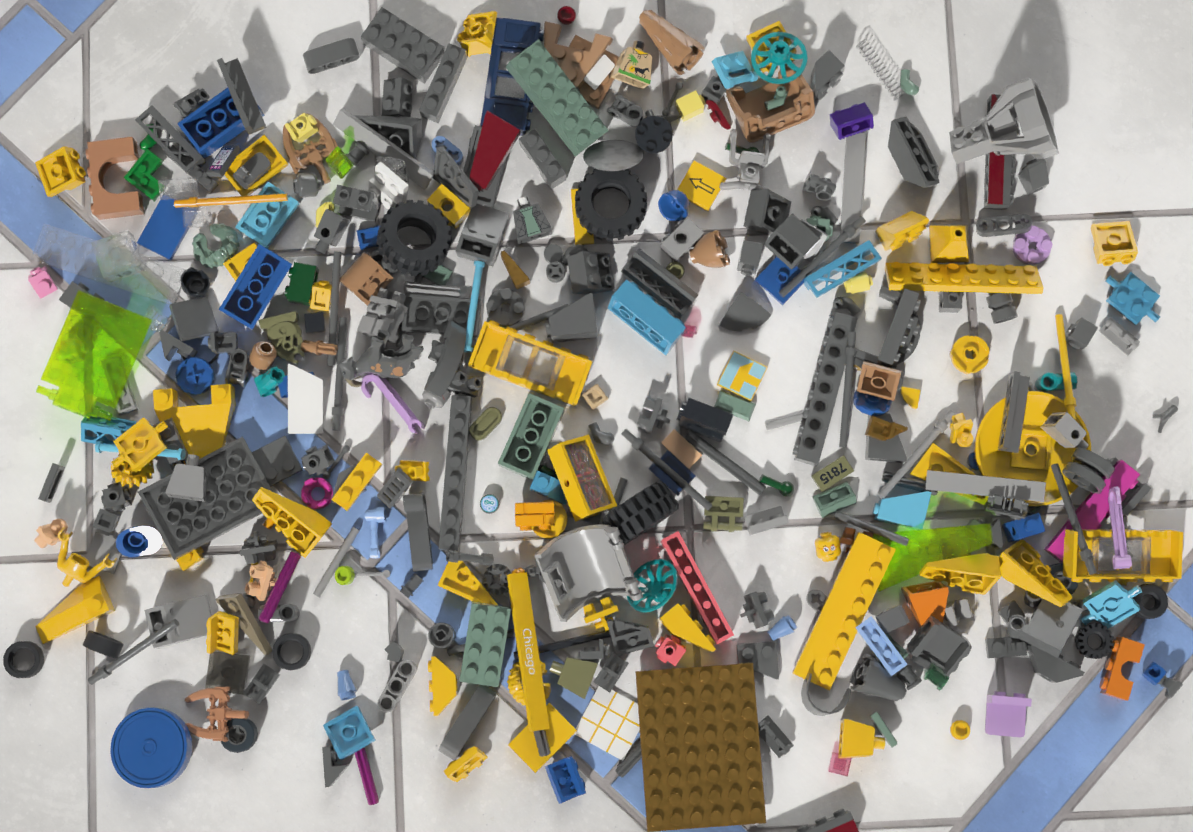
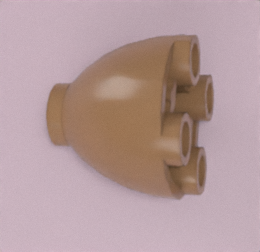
M719 230L707 233L696 243L694 248L689 250L693 264L699 263L710 268H721L730 265V258L725 252V249L728 247L725 237L722 238Z

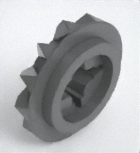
M492 564L486 568L485 573L482 575V584L485 586L486 591L493 595L504 594L509 590L507 575L512 573L505 565ZM493 575H495V576H499V575H500V576H501V577L499 578V580L501 581V582H500L501 584H499V583H494V584H493V581L495 580V579L493 578Z

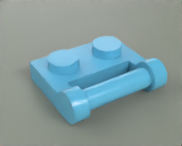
M744 51L716 57L711 61L726 89L733 88L734 85L758 80V75L752 69ZM740 72H744L745 74L734 78L729 77V75Z

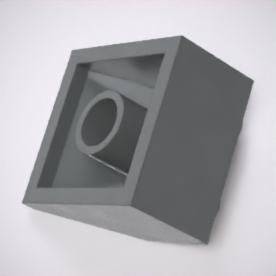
M769 189L751 190L743 226L757 233L772 235L789 217L791 201Z

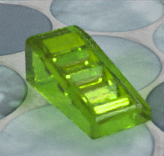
M336 147L325 160L330 170L340 179L344 178L353 168L351 161L340 147Z

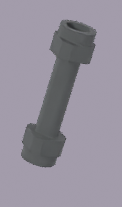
M448 550L446 553L447 562L458 563V561H467L491 566L494 560L493 554L487 553L476 555L459 553V551Z

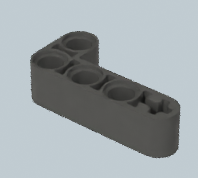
M425 494L403 495L413 571L432 570L433 558Z
M479 685L444 738L438 751L452 760H456L498 693L488 686Z

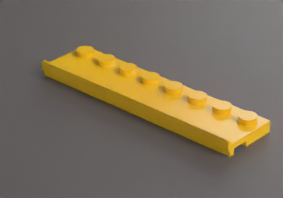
M857 533L792 674L805 679L807 674L811 673L810 682L830 691L856 636L857 630L855 628L862 623L896 549L865 534Z

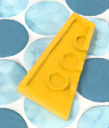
M934 443L930 445L910 472V475L925 481L927 470L976 475ZM955 493L981 505H985L989 497Z

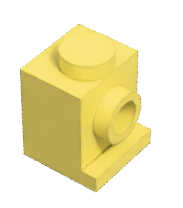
M302 113L290 123L285 124L293 140L300 143L319 131L316 126L317 121L311 114Z

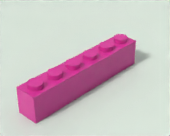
M1118 460L1113 466L1115 471L1110 479H1104L1106 486L1100 494L1091 492L1075 511L1082 530L1100 529L1102 526L1100 524L1104 518L1108 519L1110 517L1108 494L1112 487L1118 486L1120 488L1122 502L1126 497L1125 492L1129 488H1134L1139 480L1137 478L1140 474L1123 460ZM1070 519L1067 520L1044 548L1045 551L1062 564L1065 529H1073Z

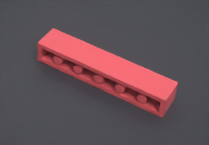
M679 531L662 539L660 542L671 563L676 568L679 578L710 636L716 643L715 645L734 636Z

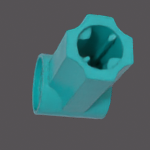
M277 366L272 367L266 373L254 378L261 397L269 396L277 391L276 387L283 382V377L285 376L283 370Z
M1071 372L1072 389H1076L1078 383L1075 372ZM1045 373L1037 378L1035 386L1037 390H1041L1044 393L1064 390L1062 373ZM1044 379L1049 381V387L1045 386Z

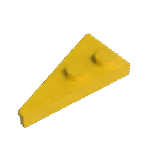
M463 561L447 563L437 586L473 602L498 605Z

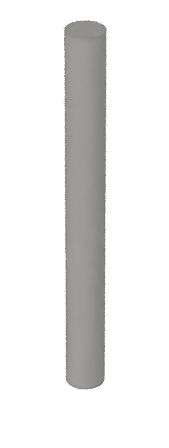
M355 527L351 529L315 589L314 595L320 598L360 530Z

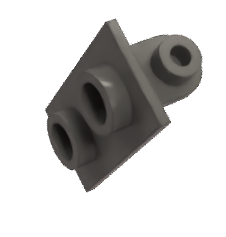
M769 715L758 723L759 735L778 758L787 754L790 748L794 746Z

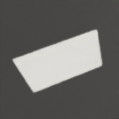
M288 364V433L322 434L323 380L294 365Z

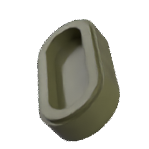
M489 407L472 423L469 431L473 439L481 441L488 437L502 421L500 410L495 407Z

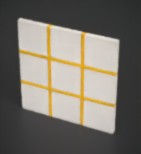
M598 686L576 727L577 732L575 735L623 761L640 730L638 704L614 690H611L609 693Z

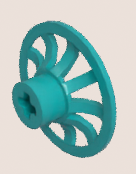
M773 32L763 36L756 42L751 53V63L756 74L763 80L774 84H785L797 79L805 70L808 59L807 51L802 41L786 32ZM779 36V41L773 44L768 40L769 38ZM784 37H787L793 40L794 42L791 45H788L783 40ZM764 42L770 50L759 51L757 49ZM799 45L802 54H793L790 51ZM756 55L768 57L762 63H756ZM790 58L796 60L803 59L801 67L795 66ZM772 63L771 69L766 76L760 69ZM785 64H787L796 73L790 77H787ZM777 65L780 66L782 79L772 78Z
M654 559L644 563L633 575L634 578H637L638 581L646 586L638 587L645 594H643L640 600L633 601L629 596H627V600L639 612H651L659 609L669 601L676 590L678 582L676 568L664 559ZM659 564L657 567L655 577L652 572L651 566ZM666 565L670 570L662 576V569ZM646 569L650 581H647L639 574ZM673 575V584L666 583L667 578ZM647 599L645 608L638 606L640 601ZM652 600L659 603L651 607Z

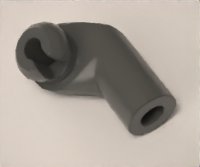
M815 206L811 209L812 216L830 219V225H834L838 221L833 212L826 206Z
M583 244L571 246L565 252L561 262L568 266L567 257L588 250Z
M837 297L833 301L834 308L848 309L853 316L861 311L850 297Z

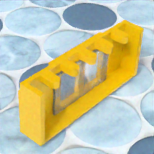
M484 321L468 367L570 405H577L593 362L589 360L588 356L583 354L574 355L570 349L564 347L558 349L553 347L554 344L549 341L543 340V342L535 340L536 337L525 333L523 336L518 334V330L507 327L505 329L499 327L500 324L495 321Z
M1065 529L1063 576L1071 578L1072 582H1083V579H1089L1090 582H1101V579H1107L1108 582H1113L1114 580L1119 582L1120 579H1125L1126 582H1138V579H1143L1144 582H1156V579H1161L1162 582H1173L1174 579H1181L1183 532L1176 530L1125 529L1127 554L1131 556L1132 566L1130 568L1114 569L1112 559L1115 554L1112 529L1082 530L1088 549L1092 551V560L1097 572L1089 575L1085 562L1081 560L1079 554L1081 551L1078 545V531Z

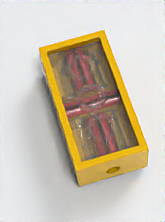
M589 434L560 442L547 450L575 522L605 513L617 506Z

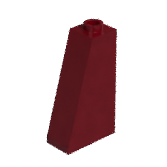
M489 111L486 112L469 177L480 192L482 189L488 190L521 134L518 128Z

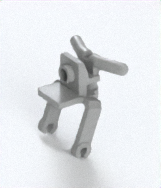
M732 129L730 131L729 162L731 165L738 166L737 179L739 181L721 183L719 188L721 190L748 188V190L768 189L756 183L760 181L759 168L763 169L768 163L771 134L766 133L764 135L763 153L742 151L739 159H736L737 129Z

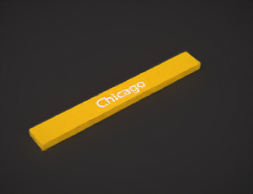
M527 572L508 574L507 581L529 732L550 729Z

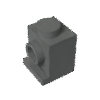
M712 76L701 95L704 101L711 100L719 105L728 89L723 86L719 76ZM713 86H716L719 90H714Z

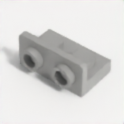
M781 506L751 514L744 518L749 535L789 523L787 515L784 516Z

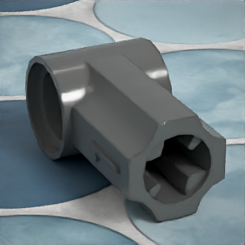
M278 604L270 622H293L298 619L300 611L297 606L292 604ZM259 605L258 617L260 616L264 608V605ZM288 608H291L293 611L290 618H287L285 615V611Z

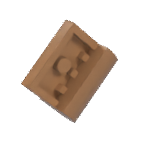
M363 252L340 277V282L368 306L371 302L369 301L371 295L377 296L380 288H385L393 277L373 258Z

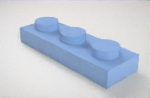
M872 616L855 628L890 676H893L907 666L905 660Z

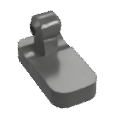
M256 153L242 167L237 169L233 177L244 189H248L270 170L271 162L263 153Z

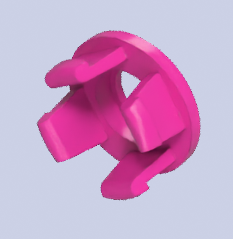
M312 477L304 482L301 499L308 507L322 509L332 501L333 488L327 480ZM315 487H321L325 491V496L320 501L314 500L311 496V492Z

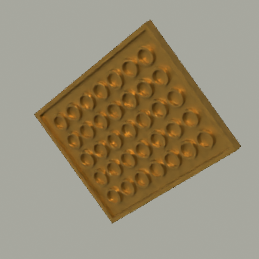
M753 663L635 671L647 832L766 823Z

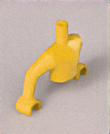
M63 527L58 533V538L62 542L57 568L67 574L62 582L66 587L71 584L73 578L82 583L89 581L105 567H113L117 561V558L114 561L108 558L110 554L108 553L103 561L87 572L89 561L81 555L72 553L66 560L69 538L73 532L71 531L67 535L64 533L65 527Z

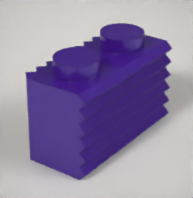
M865 102L854 104L849 108L841 111L837 110L829 114L830 126L839 140L874 128L873 114Z

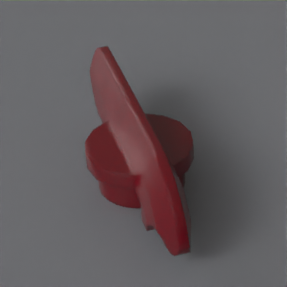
M706 100L705 104H708V110H712L709 114L714 123L719 122L723 128L729 130L731 126L714 101Z

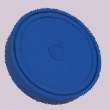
M161 708L136 710L126 716L115 729L110 746L111 760L119 776L133 786L157 788L168 785L175 781L188 766L192 754L190 731L185 722L177 714Z

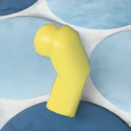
M325 202L316 210L315 227H318L326 209L334 211L335 206L332 202Z

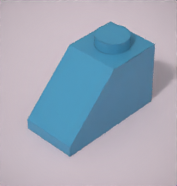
M537 471L530 490L566 505L567 499L559 480Z

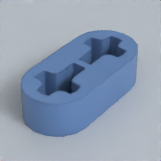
M437 136L433 139L432 148L435 153L436 143L439 142L441 144L444 142L443 145L448 153L458 154V160L454 159L458 166L463 162L461 150L443 136Z

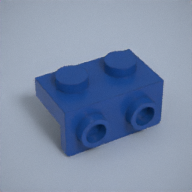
M572 756L544 766L559 804L586 794L585 782L580 778L578 764Z

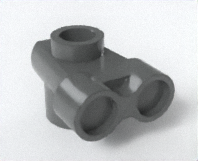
M812 173L803 186L804 191L816 192V197L822 201L829 200L836 189V184L832 183L829 178H819L818 175Z

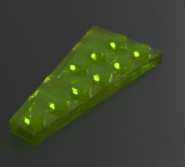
M991 523L893 532L908 538L909 543L907 546L874 534L875 540L896 549L880 582L878 592L920 575L919 572L928 562L962 557L993 544Z

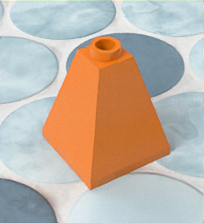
M932 581L901 587L902 593L920 628L930 615L943 623L949 592L946 585L942 582Z

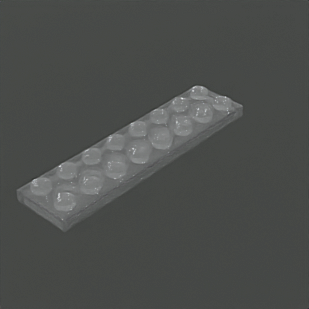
M43 224L31 259L169 305L176 303L182 289L180 278L183 271L186 270L47 224ZM126 271H132L131 274L126 275V273H128Z

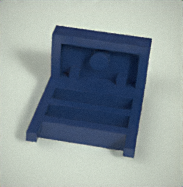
M667 450L660 458L688 484L696 477L670 451ZM654 463L648 468L677 496L684 490Z

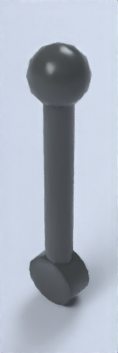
M681 82L676 83V89L666 109L662 111L663 116L669 115V109L678 91L683 88Z
M348 445L343 446V451L329 470L323 473V478L329 479L331 477L330 473L345 453L350 451Z

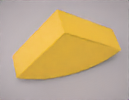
M902 386L900 393L903 400L909 407L917 409L920 390Z

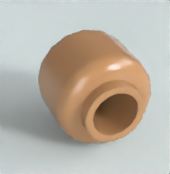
M258 342L252 348L249 361L255 368L267 370L272 367L277 351L268 342Z

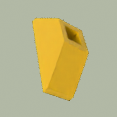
M431 656V660L428 661V672H432V680H429V692H433V700H430V712H434V716H439L458 695L457 674L437 656Z

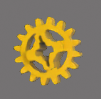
M153 460L137 472L126 461L117 468L111 464L112 478H115L116 483L121 482L123 487L126 484H129L130 488H132L133 484L140 487V483L146 484L147 478L152 479V473H154Z

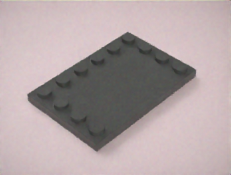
M243 436L199 459L198 466L204 467L206 470V502L168 497L166 489L172 474L138 491L174 560L262 514L252 501V498L261 487L270 491L272 489Z

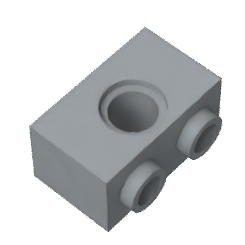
M689 218L685 221L680 220L674 227L676 230L672 234L667 233L661 239V249L677 262L704 236V232ZM682 235L686 238V241L679 243L676 237Z

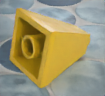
M967 225L929 226L931 263L969 262Z

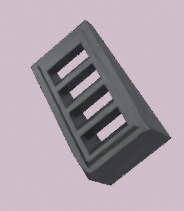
M398 468L377 494V497L388 508H392L400 501L413 480L401 468Z

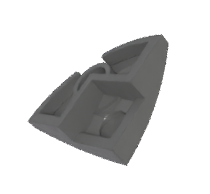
M740 292L719 326L727 330L742 332V329H755L761 326L770 318L771 314L746 294Z

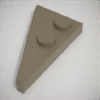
M241 593L221 595L215 599L227 614L239 617V627L264 655H269L272 652L269 642Z

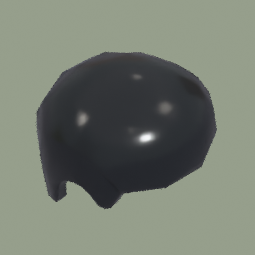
M194 267L183 271L180 280L184 293L191 297L204 296L210 288V278L203 270L194 269Z

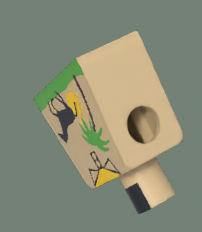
M634 41L633 48L627 47L621 52L611 78L640 89L650 85L652 56L643 52L645 45L643 42Z

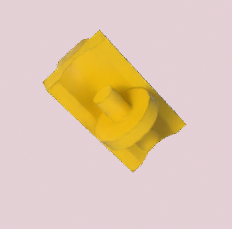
M963 413L953 415L951 418L953 423L950 424L951 443L957 442L961 447L970 446L973 442V435L971 434L972 420H966Z
M400 460V465L395 466V471L401 468L413 481H430L428 475L429 462Z
M610 597L600 600L603 611L596 613L593 603L584 606L585 623L601 618V621L594 624L596 629L604 626L605 631H608L609 628L604 616L619 611L617 605H614Z

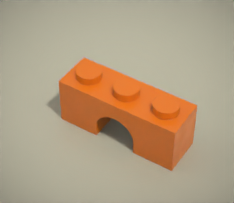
M1116 637V640L1114 639L1112 642L1114 647H1111V657L1107 659L1105 669H1107L1105 677H1102L1100 681V693L1128 701L1134 682L1123 677L1121 668L1127 661L1140 663L1145 644L1124 637Z

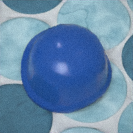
M672 190L662 194L658 201V207L664 218L670 221H680L687 217L690 203L683 192Z

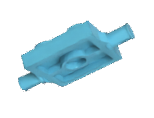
M1114 580L1083 599V604L1089 609L1090 614L1082 617V622L1087 625L1091 621L1096 620L1106 626L1107 629L1140 611V606L1133 597L1142 593L1141 588L1137 585L1127 591Z

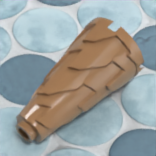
M644 10L640 14L639 23L647 31L658 50L677 74H685L683 69L687 68L690 71L699 62L704 54L701 49L705 50V47L700 42L691 38L684 31L673 26L652 10Z

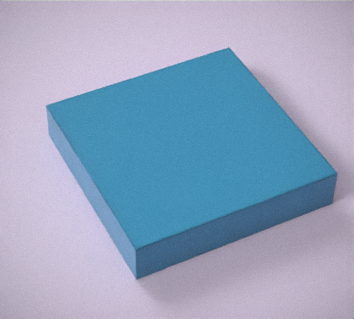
M357 705L323 725L340 760L376 741Z

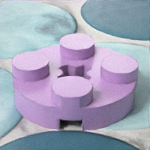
M1032 226L1029 232L1017 234L1014 237L1013 253L1020 262L1035 265L1043 262L1049 256L1053 244L1049 235L1037 226ZM1029 241L1036 244V250L1028 248Z

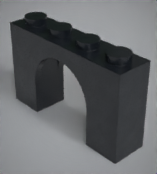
M688 398L687 402L683 401L676 420L680 421L679 427L689 431L692 430L699 435L721 443L724 435L727 433L733 414Z

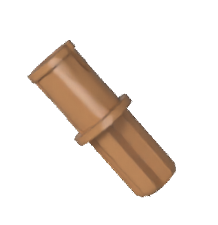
M303 340L301 350L302 352L316 353L319 356L322 354L336 355L338 353V346L324 343L322 340L317 342Z

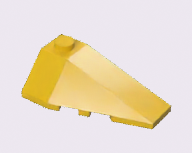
M263 487L252 498V501L265 517L271 518L276 524L275 529L278 532L282 531L287 537L286 542L289 546L305 558L332 525L330 521L317 511Z
M1024 539L1019 540L1001 553L999 556L1001 576L1007 581L1059 607L1064 606L1073 598L1061 581L1051 575V568L1041 562V555Z
M988 553L928 562L919 572L922 577L936 582L946 581L950 587L957 585L964 592L985 595L1001 577L999 556Z
M99 575L80 584L35 626L42 644L115 611L101 576Z

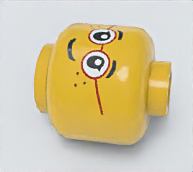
M832 532L821 533L820 537L815 540L817 557L822 559L823 562L837 560L841 554L839 537L832 535Z

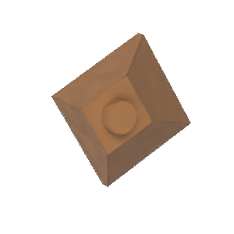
M863 361L857 392L894 401L902 371Z

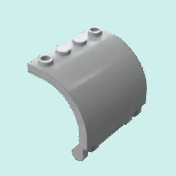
M611 525L580 527L554 538L535 554L561 622H567L582 607L601 598L629 596L633 601H637L643 597L642 591L638 589V580L634 578L624 551L623 540L619 538L620 532L618 527H611Z

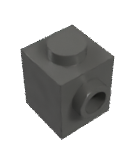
M1080 318L1075 324L1072 323L1066 331L1068 334L1066 341L1070 342L1069 345L1071 347L1082 350L1087 347L1098 327L1086 319Z

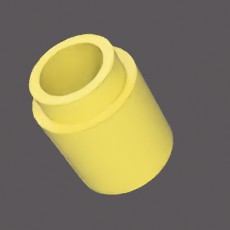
M867 272L858 273L844 282L846 293L851 292V294L870 290V286L873 285L872 277L867 275Z

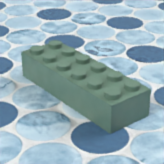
M539 39L507 64V70L575 157L609 131Z

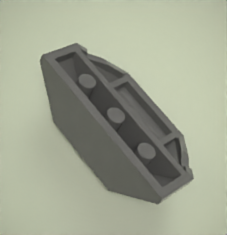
M907 117L892 120L888 149L903 179L923 188L939 184L938 165L922 133L909 122Z

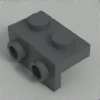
M403 77L384 80L381 116L411 117L413 83Z

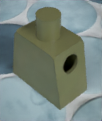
M567 657L565 664L553 661L549 672L560 676L557 684L585 699L598 664Z

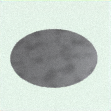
M625 140L601 141L589 146L583 154V159L587 165L602 171L629 169L637 165L643 158L642 149L638 145Z

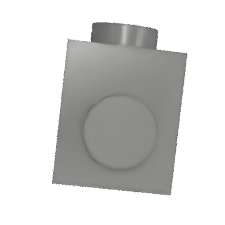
M967 598L947 603L944 618L949 622L950 627L958 625L961 619L972 617V611Z

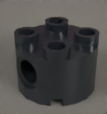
M650 115L639 122L635 130V138L642 150L647 153L656 154L669 147L673 139V129L666 118L660 115Z

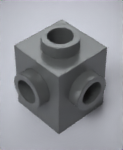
M327 444L320 448L314 446L305 451L306 454L301 458L303 468L308 471L309 475L314 473L320 475L328 470L327 467L335 462Z
M113 483L108 485L107 489L102 490L101 500L103 506L107 509L119 512L125 510V507L132 505L131 492L126 486L123 487L119 483Z

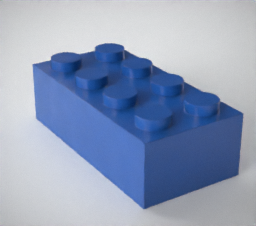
M228 87L177 123L204 159L245 130ZM258 105V108H259V110H260V112H261L262 117L265 116L264 113H263V111L261 110V108H260L259 105Z
M259 244L219 310L253 329L292 266V263Z

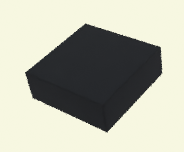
M324 312L304 314L307 334L326 332Z

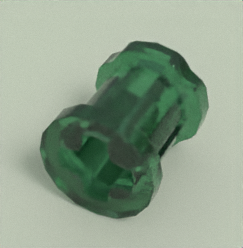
M932 665L925 673L923 679L937 686V690L940 691L949 680V676L943 675Z

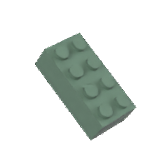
M529 393L498 461V465L533 480L536 472L540 469L565 409Z
M472 601L459 682L499 687L511 607Z

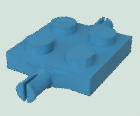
M1132 272L1120 282L1111 275L1105 280V282L1113 287L1112 293L1106 301L1134 325L1138 324L1146 315L1154 322L1159 320L1161 316L1155 313L1152 308L1160 295Z

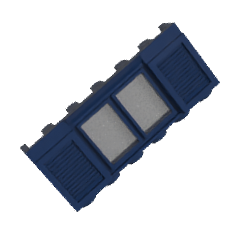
M496 18L480 123L481 127L485 114L489 111L521 131L520 136L525 135L526 131H530L531 119H528L529 113H533L534 103L510 74L506 66L513 58L538 39L543 42L544 30H541V23Z

